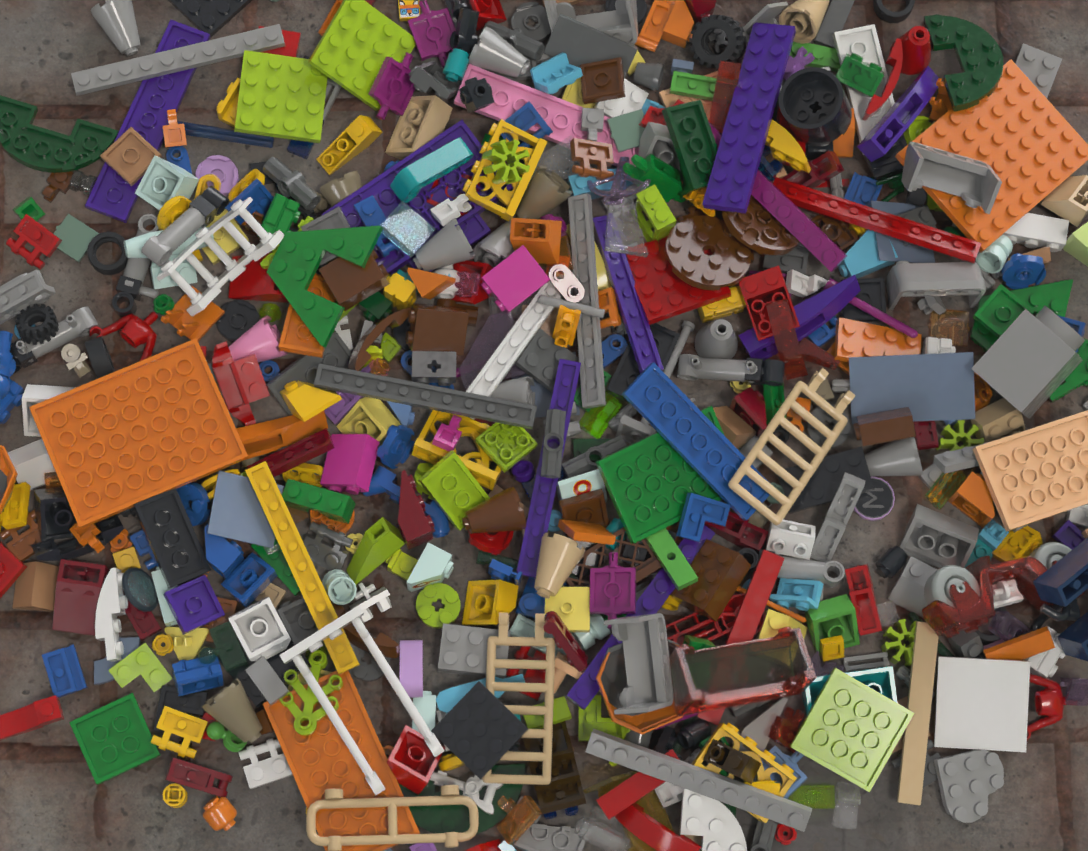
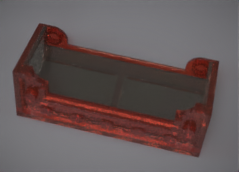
M791 627L781 628L774 637L694 650V647L688 646V644H682L677 646L669 656L677 717L800 695L817 678L800 627L793 629Z

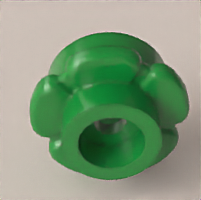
M166 294L157 296L153 302L154 311L161 315H166V311L173 310L175 306L173 299Z

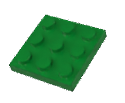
M133 693L69 722L96 785H100L161 756L157 745L151 744L153 736Z

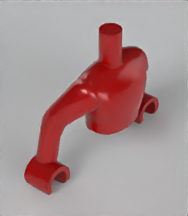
M152 312L143 320L134 314H128L103 329L98 326L92 327L89 336L97 333L99 336L96 338H103L122 329L119 334L133 348L146 343L139 360L142 361L152 355L157 335L150 326L159 316Z
M1030 674V683L1046 687L1044 690L1035 693V709L1038 715H1045L1047 717L1027 725V740L1032 732L1060 721L1063 718L1064 705L1077 704V696H1063L1059 683Z

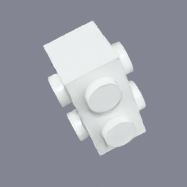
M782 520L779 525H774L771 522L766 539V550L773 551L776 555L782 554L810 560L815 541L816 526Z

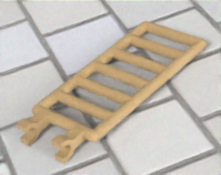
M824 368L813 374L808 385L803 381L796 383L728 483L731 490L774 525H779L848 423V419L842 413L856 395L850 390L845 394L842 393L833 407L817 394L816 390L829 374ZM801 392L837 421L832 431L795 401ZM790 408L827 438L821 447L784 417ZM778 425H781L815 454L810 464L773 434ZM767 441L805 471L799 480L762 451ZM756 458L793 487L788 497L750 467ZM744 475H747L782 504L776 514L739 484Z
M499 613V636H490L487 640L486 688L493 695L495 691L545 692L544 706L504 705L515 715H544V729H529L521 737L543 738V752L508 751L500 759L507 761H541L542 775L491 774V769L482 778L484 783L548 785L551 782L555 641L553 638H545V614L535 613V637H508L509 615L508 613ZM496 645L546 647V660L496 659ZM495 668L545 669V683L495 682Z

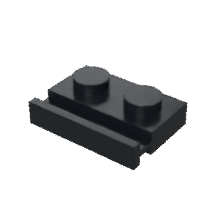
M904 136L900 137L884 156L873 162L865 156L870 171L873 173L874 180L903 170L904 166L896 159L895 155L907 146Z

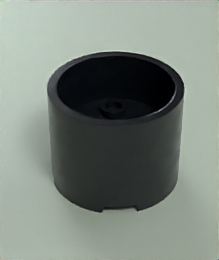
M818 67L801 69L792 74L781 88L779 94L781 113L790 130L799 141L809 146H826L842 134H845L851 122L852 110L840 81L833 73Z

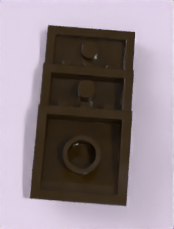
M565 721L553 724L551 782L548 785H534L541 814L586 804ZM523 738L526 752H543V738ZM529 761L531 774L542 775V762Z

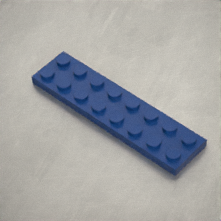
M654 362L650 363L622 393L623 397L710 487L730 505L743 521L748 520L756 509L728 486L729 481L744 461V455ZM753 465L750 466L765 480H767ZM744 475L739 482L744 489L761 503L770 495L747 475Z

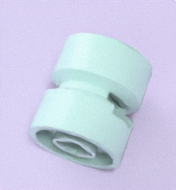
M1002 234L982 253L979 252L976 262L980 269L988 273L1000 272L1006 259L1012 252L1013 244L1011 240Z
M334 569L324 576L322 584L333 603L345 605L354 599L357 588L354 581L345 571Z
M590 614V632H571L580 647L586 651L595 644L596 638L601 640L611 634V632L607 628L608 625H604V619L600 614Z

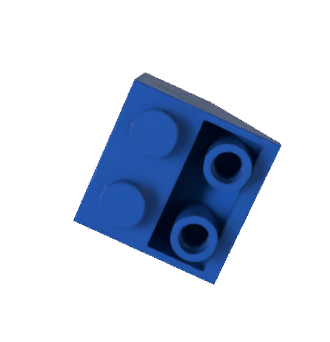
M207 524L204 527L206 559L210 567L226 579L245 560L243 557L244 552L233 540L229 543L225 537L207 534L209 526Z

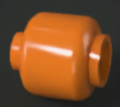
M216 796L203 807L205 810L203 818L215 831L221 829L227 831L236 823L234 818L237 815V810L226 797L219 798Z

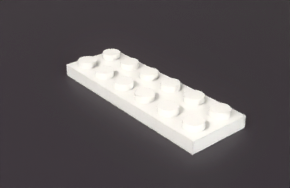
M875 24L834 32L833 39L840 66L846 53L851 55L853 52L863 57V62L869 65L873 62L882 67L881 71L884 72V77L875 92V95L881 97L888 80V75ZM845 84L850 106L854 108L855 126L859 142L861 143L895 102L891 93L882 108L865 121L862 118L872 97Z

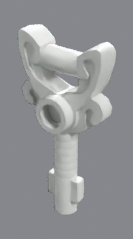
M439 770L438 773L433 772L430 778L438 786L458 785L459 790L463 791V796L473 799L477 806L489 815L494 814L492 801L496 789L503 786V784L484 783L476 775L468 778L467 782L449 777L447 773ZM484 786H488L484 799L480 800L479 791Z

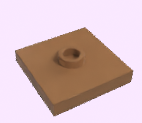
M130 127L100 157L132 187L145 174L154 155L162 158V155L138 132Z

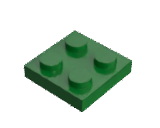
M1000 284L974 314L973 318L999 339L1025 309L1031 314L1034 313V310Z

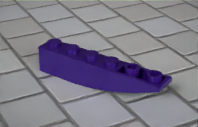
M929 66L920 73L857 146L871 162L884 156L938 89L936 81L939 77Z
M853 275L794 306L800 325L798 328L758 341L754 328L738 335L749 358L762 359L764 361L812 334L841 311L861 291L857 278Z

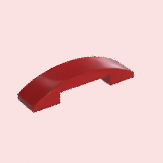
M897 38L891 48L886 64L893 66L881 97L874 94L870 99L862 118L865 121L882 108L897 84L903 61L901 39Z
M636 802L615 816L627 830L657 851H700L701 849L700 845L685 835H677L643 812L644 808Z

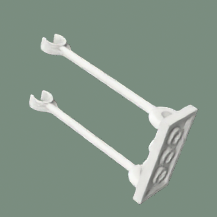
M358 605L279 656L285 664L293 660L366 776L365 779L377 795L386 789L368 764L301 654L308 650L314 652L321 648L323 640L328 637L331 640L343 634L342 628L352 623L423 735L424 741L434 757L443 753L444 749L434 733L432 734L361 621L360 617L364 613Z

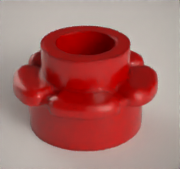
M780 823L777 825L774 837L782 845H789L791 841L796 839L797 832L794 828Z

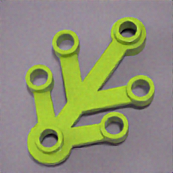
M316 650L310 654L309 663L313 676L319 682L320 671L327 666L328 658L323 651ZM316 656L322 657L320 661H314V658ZM290 669L284 673V679L287 684L293 687L304 702L303 712L294 703V697L291 692L285 695L291 697L288 702L283 701L285 696L280 699V702L295 717L294 728L296 732L307 736L316 730L317 721L327 714L322 707L313 712L314 705L319 701L309 685L306 690L298 680L297 672ZM289 675H295L293 680L287 679ZM339 675L331 676L328 681L329 683L323 686L322 690L326 696L334 690H340L343 686L342 678ZM334 680L340 681L338 685H332ZM333 696L328 697L330 702H336L333 708L335 711L338 710L339 702L337 698ZM307 720L309 724L305 727L301 726V723Z

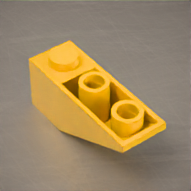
M359 115L316 160L331 175L369 147L382 131L369 116Z

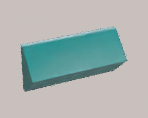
M893 666L845 672L847 675L898 703ZM830 675L803 679L802 700L806 714L809 713Z

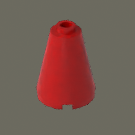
M915 26L898 38L901 39L903 48V61L900 73L906 75L921 73L931 61L929 31L923 26Z

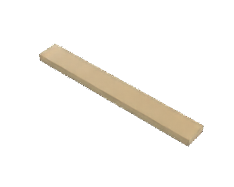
M916 622L907 709L914 712V715L904 731L897 803L921 805L940 624Z

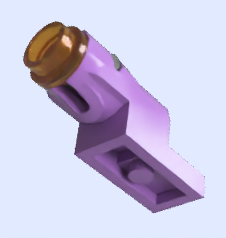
M377 358L372 360L361 372L387 377L390 366L383 359ZM337 391L336 393L341 396L342 400L325 409V414L335 425L339 424L359 399L364 398V396Z

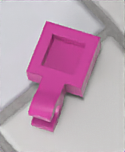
M453 415L448 426L442 423L432 444L449 452L451 450L454 451L462 434L458 430L462 418Z

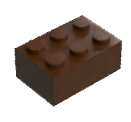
M706 539L690 564L698 577V582L679 591L675 588L671 595L683 607L716 622L751 565L740 553Z

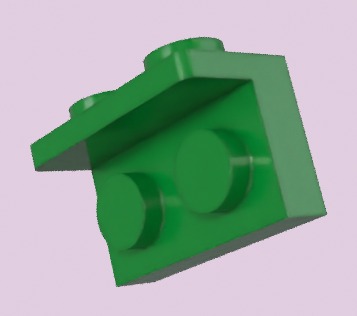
M853 52L851 55L846 53L836 77L840 82L872 97L884 77V72L881 71L882 67L873 62L870 65L863 62V57Z

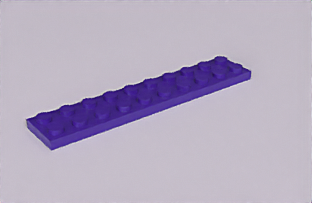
M170 20L155 53L209 41L211 37L206 32ZM197 67L142 80L115 141L132 127L159 152L164 141L162 126L169 125L167 110L176 109L177 113ZM104 163L85 204L86 208L127 223L138 198L135 192L143 176L131 187L107 163Z
M757 22L753 24L704 196L703 207L706 209L746 213L795 37V26Z

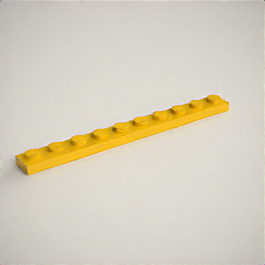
M264 461L245 471L318 630L336 620L338 616L267 462ZM343 628L341 629L343 634L333 640L329 637L323 640L339 675L360 665Z

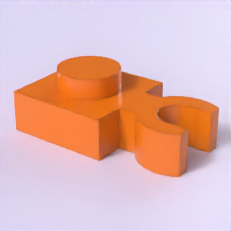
M797 397L795 401L809 412L811 399ZM790 408L786 413V418L792 419L791 423L803 432L804 426L801 421H807Z

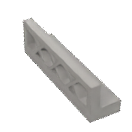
M34 270L0 289V325L20 314L22 309L27 310V306L30 305L32 307L34 304H38L56 293L54 287L45 284L39 270Z

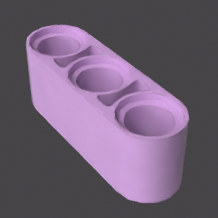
M400 640V683L410 698L423 697V640Z

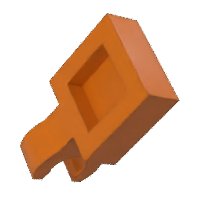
M176 109L167 110L169 125L162 126L165 148L187 146L184 124L177 123Z
M76 523L69 529L83 547L88 543L97 553L105 548L96 537L101 531L95 523L82 529Z

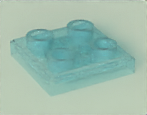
M403 200L380 225L383 228L381 233L410 257L417 252L435 230L430 223Z

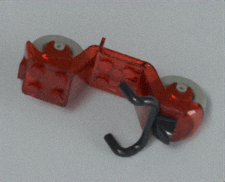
M1048 542L1035 549L1029 556L990 565V556H984L966 568L957 565H947L930 575L926 581L924 596L927 606L922 609L924 620L938 637L946 635V638H951L959 635L960 631L965 630L966 634L977 631L978 627L988 624V619L995 616L993 582L1015 579L1018 590L1036 609L1042 612L1034 620L1028 632L1012 623L1010 624L1008 631L1019 637L1040 629L1045 621L1050 618L1056 621L1078 620L1080 618V609L1077 599L1083 596L1087 590L1066 607L1040 599L1033 581L1072 550L1062 543Z

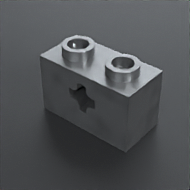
M412 351V382L427 385L429 383H438L441 386H450L452 383H456V352ZM432 366H436V367H437V370H436L435 373H433L432 370H431V369H432Z

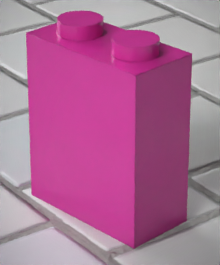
M522 245L481 278L483 282L481 286L488 295L490 293L494 295L497 299L494 303L501 312L505 310L509 313L548 283L550 278L524 245Z
M332 434L331 438L335 448L327 452L320 484L328 488V490L337 493L347 492L358 495L359 492H368L380 442L368 434Z

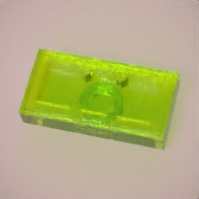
M834 785L800 786L789 797V800L812 809H835Z

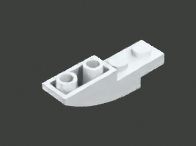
M111 568L105 578L100 591L95 618L96 639L105 641L107 660L111 662L121 661V655L124 654L123 643L119 641V632L122 630L121 621L117 619V616L126 615L125 609L128 608V600L123 593L122 586L124 573H121V570L117 568Z

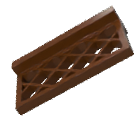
M623 527L613 533L616 537L622 534L620 540H615V542L620 543L618 560L630 561L631 567H633L634 562L640 564L635 567L637 583L661 568L662 565L645 538L641 540L644 546L639 545V541L636 544L623 541L625 533ZM598 543L585 551L581 558H584L583 564L578 563L576 565L582 567L579 580L570 577L566 580L570 587H575L572 581L578 582V587H580L581 583L590 585V582L582 581L584 567L589 569L597 567L585 565L587 555L590 553L601 555L598 568H601L603 555L609 557V554L604 553L606 544ZM622 544L635 546L632 559L619 556ZM601 546H603L602 552L595 551ZM637 547L647 549L651 558L645 562L635 560Z

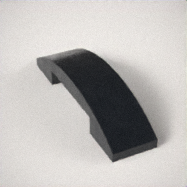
M118 515L97 522L96 525L101 532L96 537L103 545H106L119 535L124 527ZM50 538L31 545L37 560L43 561L68 560L95 551L88 543L83 547L76 538L56 544L54 539Z

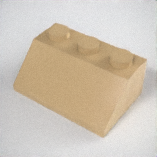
M436 95L412 96L403 116L399 117L385 153L403 160L443 133L453 108Z

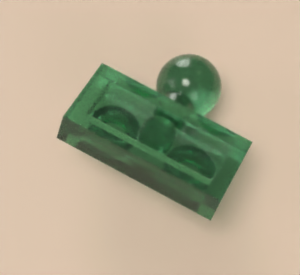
M230 621L209 630L216 647H203L199 651L198 658L201 663L211 664L216 660L217 656H220L226 672L248 663Z

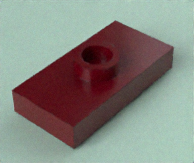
M914 421L917 449L939 448L935 421Z

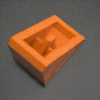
M410 267L407 270L421 297L429 300L453 285L456 281L455 278Z

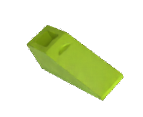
M384 517L366 530L346 570L355 585L406 544L400 531Z

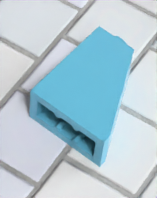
M868 229L846 253L847 257L839 265V271L842 277H846V279L853 275L858 279L890 266L895 262L879 261L875 231ZM892 245L895 258H897V253Z

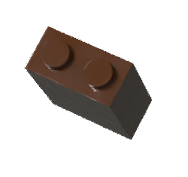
M374 249L364 268L338 257L319 269L337 302L345 308L344 311L390 284L386 278L389 273L383 264L378 265L376 259L379 257Z
M413 304V310L409 311L408 316L411 326L410 331L406 333V344H408L411 351L456 352V355L463 356L469 312L465 308Z
M909 407L857 416L858 423H854L857 441L861 440L863 446L916 437Z

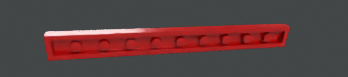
M775 177L773 182L798 207L971 263H975L982 244Z

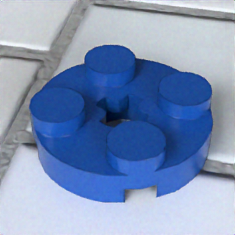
M1020 253L1013 254L1010 260L1004 264L1001 271L1003 281L1006 282L1009 288L1015 290L1028 288V285L1034 283L1036 286L1046 276L1042 257L1022 255Z
M392 425L389 427L383 445L377 450V456L381 458L383 465L396 469L398 467L395 465L399 462L403 464L408 459L414 447V441L411 440V434L414 435L412 429L404 425Z
M189 483L177 488L176 490L192 526L201 525L206 522L210 515V509H207V502H210L205 488L198 483ZM190 500L192 501V504H191L192 509H191L190 506H189V501H190Z

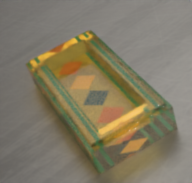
M962 470L942 473L926 493V498L936 509L941 510L967 476Z

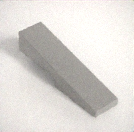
M844 473L816 536L810 558L821 562L831 561L862 493L865 480L849 473Z

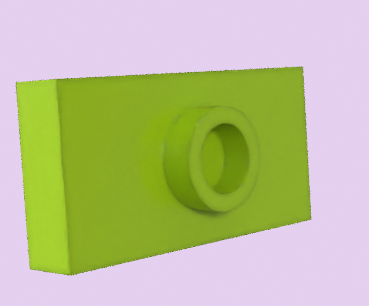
M565 696L554 699L553 724L572 719ZM544 702L533 706H544ZM523 715L528 729L544 728V715Z

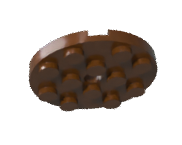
M752 195L746 213L722 211V216L729 229V233L758 254L784 255L794 250L799 243V240Z
M693 216L678 222L669 232L665 243V258L672 266L674 274L685 283L703 290L715 291L720 290L721 287L729 285L732 287L738 284L745 277L751 263V249L729 233L724 220L712 216ZM711 249L710 251L713 255H706L703 251Z

